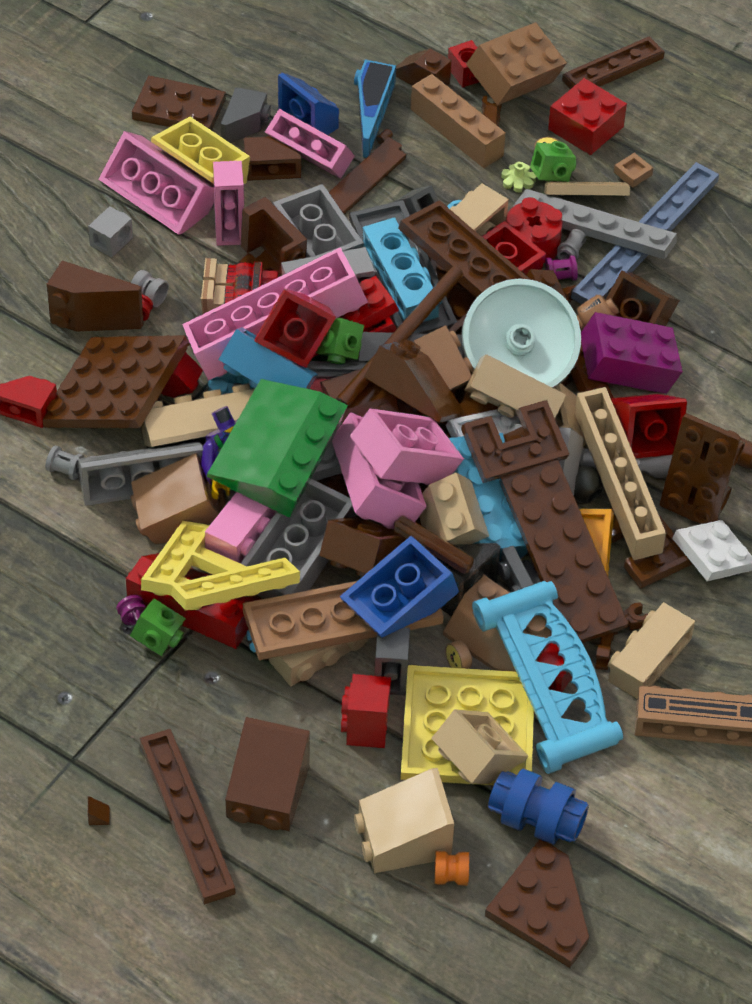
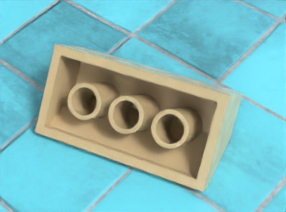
M248 383L233 386L232 393L221 394V389L203 392L204 398L192 400V395L174 398L175 404L163 406L162 400L156 401L141 426L145 446L154 447L205 437L207 434L218 429L211 415L212 412L228 406L234 421L237 420L255 388L250 389V384Z

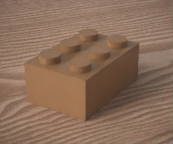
M535 22L480 44L466 65L498 106L554 82L567 62Z

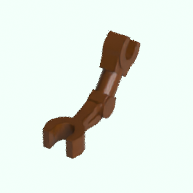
M641 602L633 603L623 611L628 622L627 627L630 630L641 629L648 615L647 613L643 616H638L642 614L643 605ZM618 631L600 637L601 642L597 648L595 669L608 670L611 643L614 640V635L618 634Z

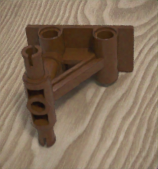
M686 413L680 425L660 506L699 524L718 521L719 515L731 494L732 487L728 486L732 470L736 465L752 470V442L740 437L734 431L724 430Z

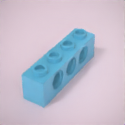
M394 217L364 226L363 247H366L374 268L386 290L395 301L399 309L398 313L404 322L433 289L427 268H422L417 249L415 247L411 248L409 238L398 229L399 224ZM442 301L423 322L439 317V305L442 304Z

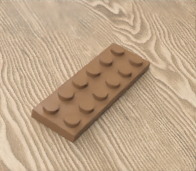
M357 581L243 603V614L258 659L263 660L377 637V633L340 598ZM440 608L435 613L404 628L414 630L443 624L444 615Z

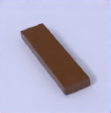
M648 36L564 73L562 81L569 89L573 88L583 78L600 87L664 59L665 51Z

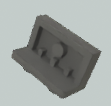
M514 546L502 549L498 571L502 580H505L510 593L540 582L530 561H521Z

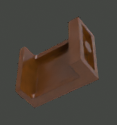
M263 197L242 209L241 247L246 253H249L261 246L280 265V277L282 276V262L306 258L307 238L266 197Z

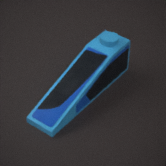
M366 59L361 70L357 69L354 78V85L358 86V108L363 158H367L371 153L396 83V65Z

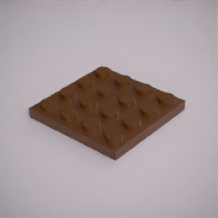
M185 335L91 337L57 390V397L47 406L48 411L42 419L44 428H140L189 347L188 339Z

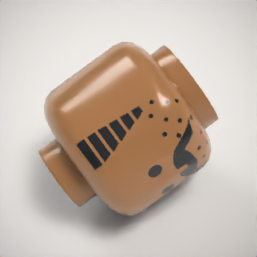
M595 295L578 306L577 319L583 331L595 312L613 316L620 312L611 298L605 300L603 296Z

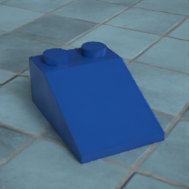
M410 536L345 591L340 598L371 629L383 638L435 613L453 598L459 590L452 572L416 539Z

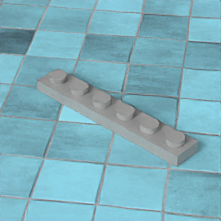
M526 189L513 205L514 207L522 203L524 198L533 197L537 201L547 203L562 212V229L569 231L578 229L583 231L586 236L662 259L668 256L677 243V233Z

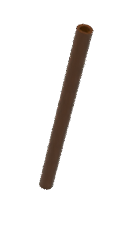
M452 266L384 344L408 340L463 277V271L457 266ZM374 356L336 398V400L348 405L347 408L371 382L364 376Z

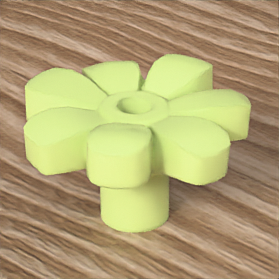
M516 162L510 165L509 169H503L502 171L503 186L506 189H511L514 186L513 190L515 192L521 193L523 187L531 189L534 186V182H536V175L534 172H530V166L523 162Z

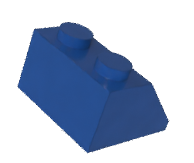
M285 73L278 75V110H283L326 135L339 128V108L335 103L327 100L316 88L311 87L299 78Z

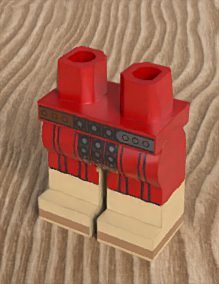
M205 258L201 294L202 315L278 278V271L263 270L262 262H254V265L246 262L228 265L217 264V259Z

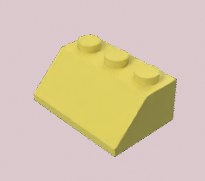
M192 117L180 121L151 138L152 143L213 184V162L242 161L243 184L247 183L250 156Z

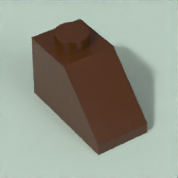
M429 48L408 56L397 65L396 77L410 85H414L433 74L448 86L451 79L452 60Z
M271 136L244 138V153L250 156L247 181L301 178V155Z

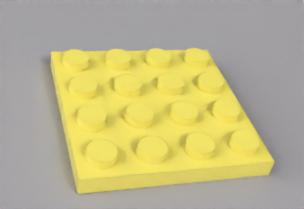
M408 665L400 780H407L429 769L438 768L442 782L470 784L459 775L457 766L439 753L438 745L431 739L454 709L488 712L528 755L524 762L509 772L518 775L522 768L532 772L534 710L517 672ZM496 780L493 781V782H491L490 784H478V785H494L495 782H496Z

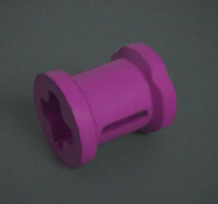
M574 255L570 256L569 259L560 260L546 258L545 270H554L558 280L571 279L572 281H577L578 270ZM557 268H567L564 271H556Z

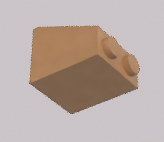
M196 453L131 482L133 490L131 502L138 513V519H136L137 528L142 536L146 535L154 544L167 543L182 521L210 525L227 505L222 488L216 489L219 494L218 499L212 497V485L209 484L201 468V458Z

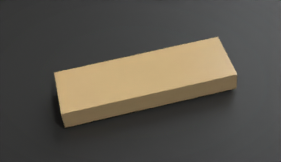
M546 181L544 183V193L546 195L630 196V185L626 182Z

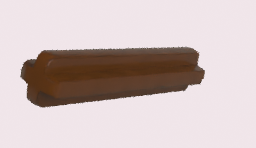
M404 515L394 522L395 532L406 539L412 536L432 555L456 570L466 574L472 569L474 565L473 557Z

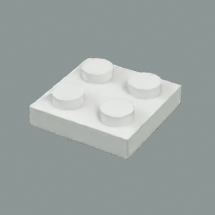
M723 520L678 529L672 538L706 581L752 571V555Z

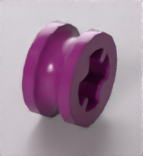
M139 595L125 597L116 607L121 621L125 625L136 624L140 615L146 609L143 599Z

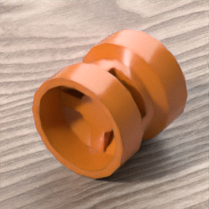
M435 851L434 884L445 885L447 882L455 881L457 885L468 886L469 852H458L456 855H449L446 851Z

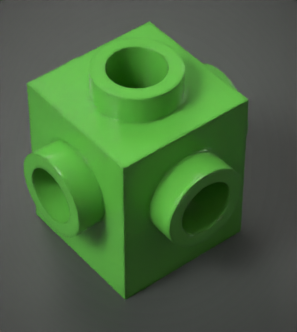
M537 142L530 168L538 180L569 182L571 173L576 168V157L568 145L563 142Z
M336 318L318 347L317 354L327 356V361L334 364H345L346 360H358L362 346L361 339L364 325Z
M153 599L140 615L130 637L162 656L169 646L175 648L184 635V632L180 629L186 618Z

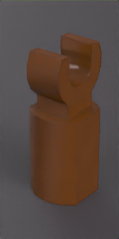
M483 96L482 114L499 127L502 104L497 106L496 103L488 102L487 96Z

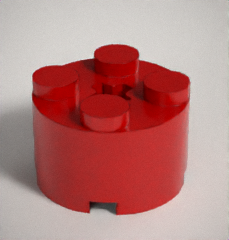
M533 197L524 198L522 203L510 209L506 222L546 253L545 260L546 258L554 259L558 254L557 249L561 242L562 212L547 203L537 201Z

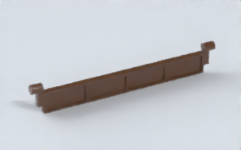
M386 128L376 137L377 142L381 145L329 191V194L344 215L406 159V154L401 151L402 145L392 139L393 133L390 129ZM265 250L257 258L248 253L238 262V264L246 262L253 265L254 262H262L263 270L278 271L279 275L280 265Z

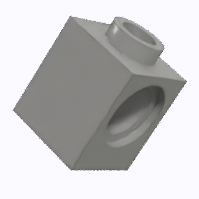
M110 206L88 226L90 246L110 257H113L133 238L132 218L126 213L119 212Z

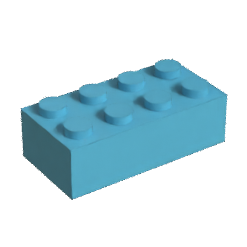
M499 433L502 443H504L503 433ZM464 436L449 438L464 458L454 473L457 472L471 480L489 533V537L469 545L467 554L473 557V564L501 561L503 548L514 546L521 559L528 553V550L499 483L500 478L483 483Z

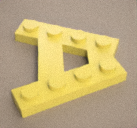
M182 521L142 577L141 590L153 592L159 596L170 595L185 611L198 610L202 606L226 603L231 599L255 596L260 592L283 589L288 585L300 583V571L286 558L252 566L242 565L204 548L205 531L210 525ZM191 566L212 574L193 580L185 578Z

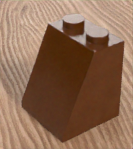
M249 717L245 718L225 799L226 817L232 818L239 823L250 822L263 825L271 830L281 829L290 831L310 767L309 730Z

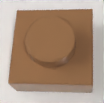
M633 153L615 164L614 173L633 188L653 175V167L636 153Z

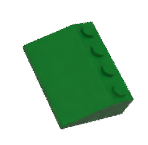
M260 379L206 477L290 518L341 425L348 405L320 391Z

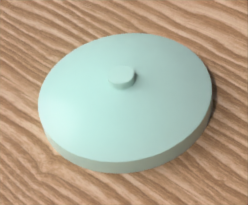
M511 279L489 287L473 302L463 323L462 347L465 357L469 359L474 370L479 359L487 354L554 388L568 376L578 359L581 347V330L573 308L555 289L530 279Z

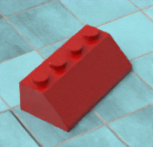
M159 553L141 556L126 577L127 597L139 595L142 597L146 607L153 599H156L186 618L183 626L237 649L247 634V630H249L243 614V603L261 600V598L257 596H243L231 599L226 603H215L202 606L198 610L185 611L170 595L159 596L153 592L141 590V579ZM190 568L185 578L193 580L209 575Z

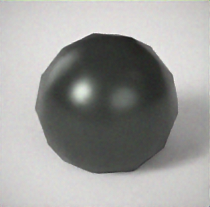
M582 466L578 468L574 498L579 503H590L605 488L596 468Z

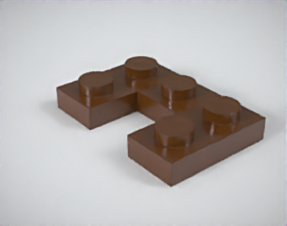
M547 400L520 407L516 413L526 436L502 443L492 416L463 423L461 430L483 483L555 459L561 461L568 458L570 455Z
M615 513L611 543L624 538ZM660 515V520L666 532L663 553L633 560L630 557L624 561L625 570L640 589L692 565L689 558L672 539L674 533Z

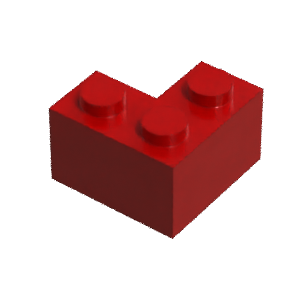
M353 674L350 686H345L341 708V732L347 733L346 745L385 748L391 677Z

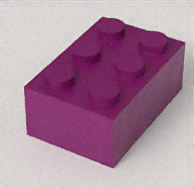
M595 312L581 332V343L588 379L667 394L683 372L672 327Z

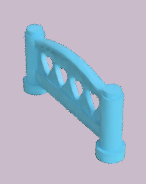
M542 581L491 600L485 597L472 603L473 614L479 628L483 632L497 628L547 740L536 744L538 759L547 774L561 770L562 765L614 746L620 740H623V732L618 722L611 723L606 719L600 683L583 643L566 618L553 604V600L558 598V593L552 581ZM541 615L546 619L545 627L551 630V636L544 638L525 634L523 631L534 616ZM554 643L559 648L558 655L564 658V664L557 666L535 660L547 644ZM567 671L572 676L571 683L576 685L577 692L575 694H568L549 690V687L560 672ZM579 699L584 702V711L590 715L591 719L589 722L583 723L561 717L572 701Z

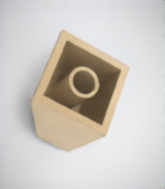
M438 768L429 769L359 800V814H354L355 827L358 834L363 833L365 842H362L365 862L371 861L374 873L435 862V851H446L449 855H452L454 820Z

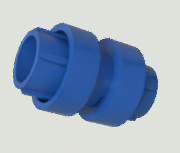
M524 768L519 771L518 775L509 771H502L499 774L489 798L488 808L490 811L501 815V824L518 831H522L526 823L535 826V838L553 845L556 844L559 838L567 842H575L585 823L589 805L587 802L575 798L576 789L559 782H555L551 789L542 787V776Z

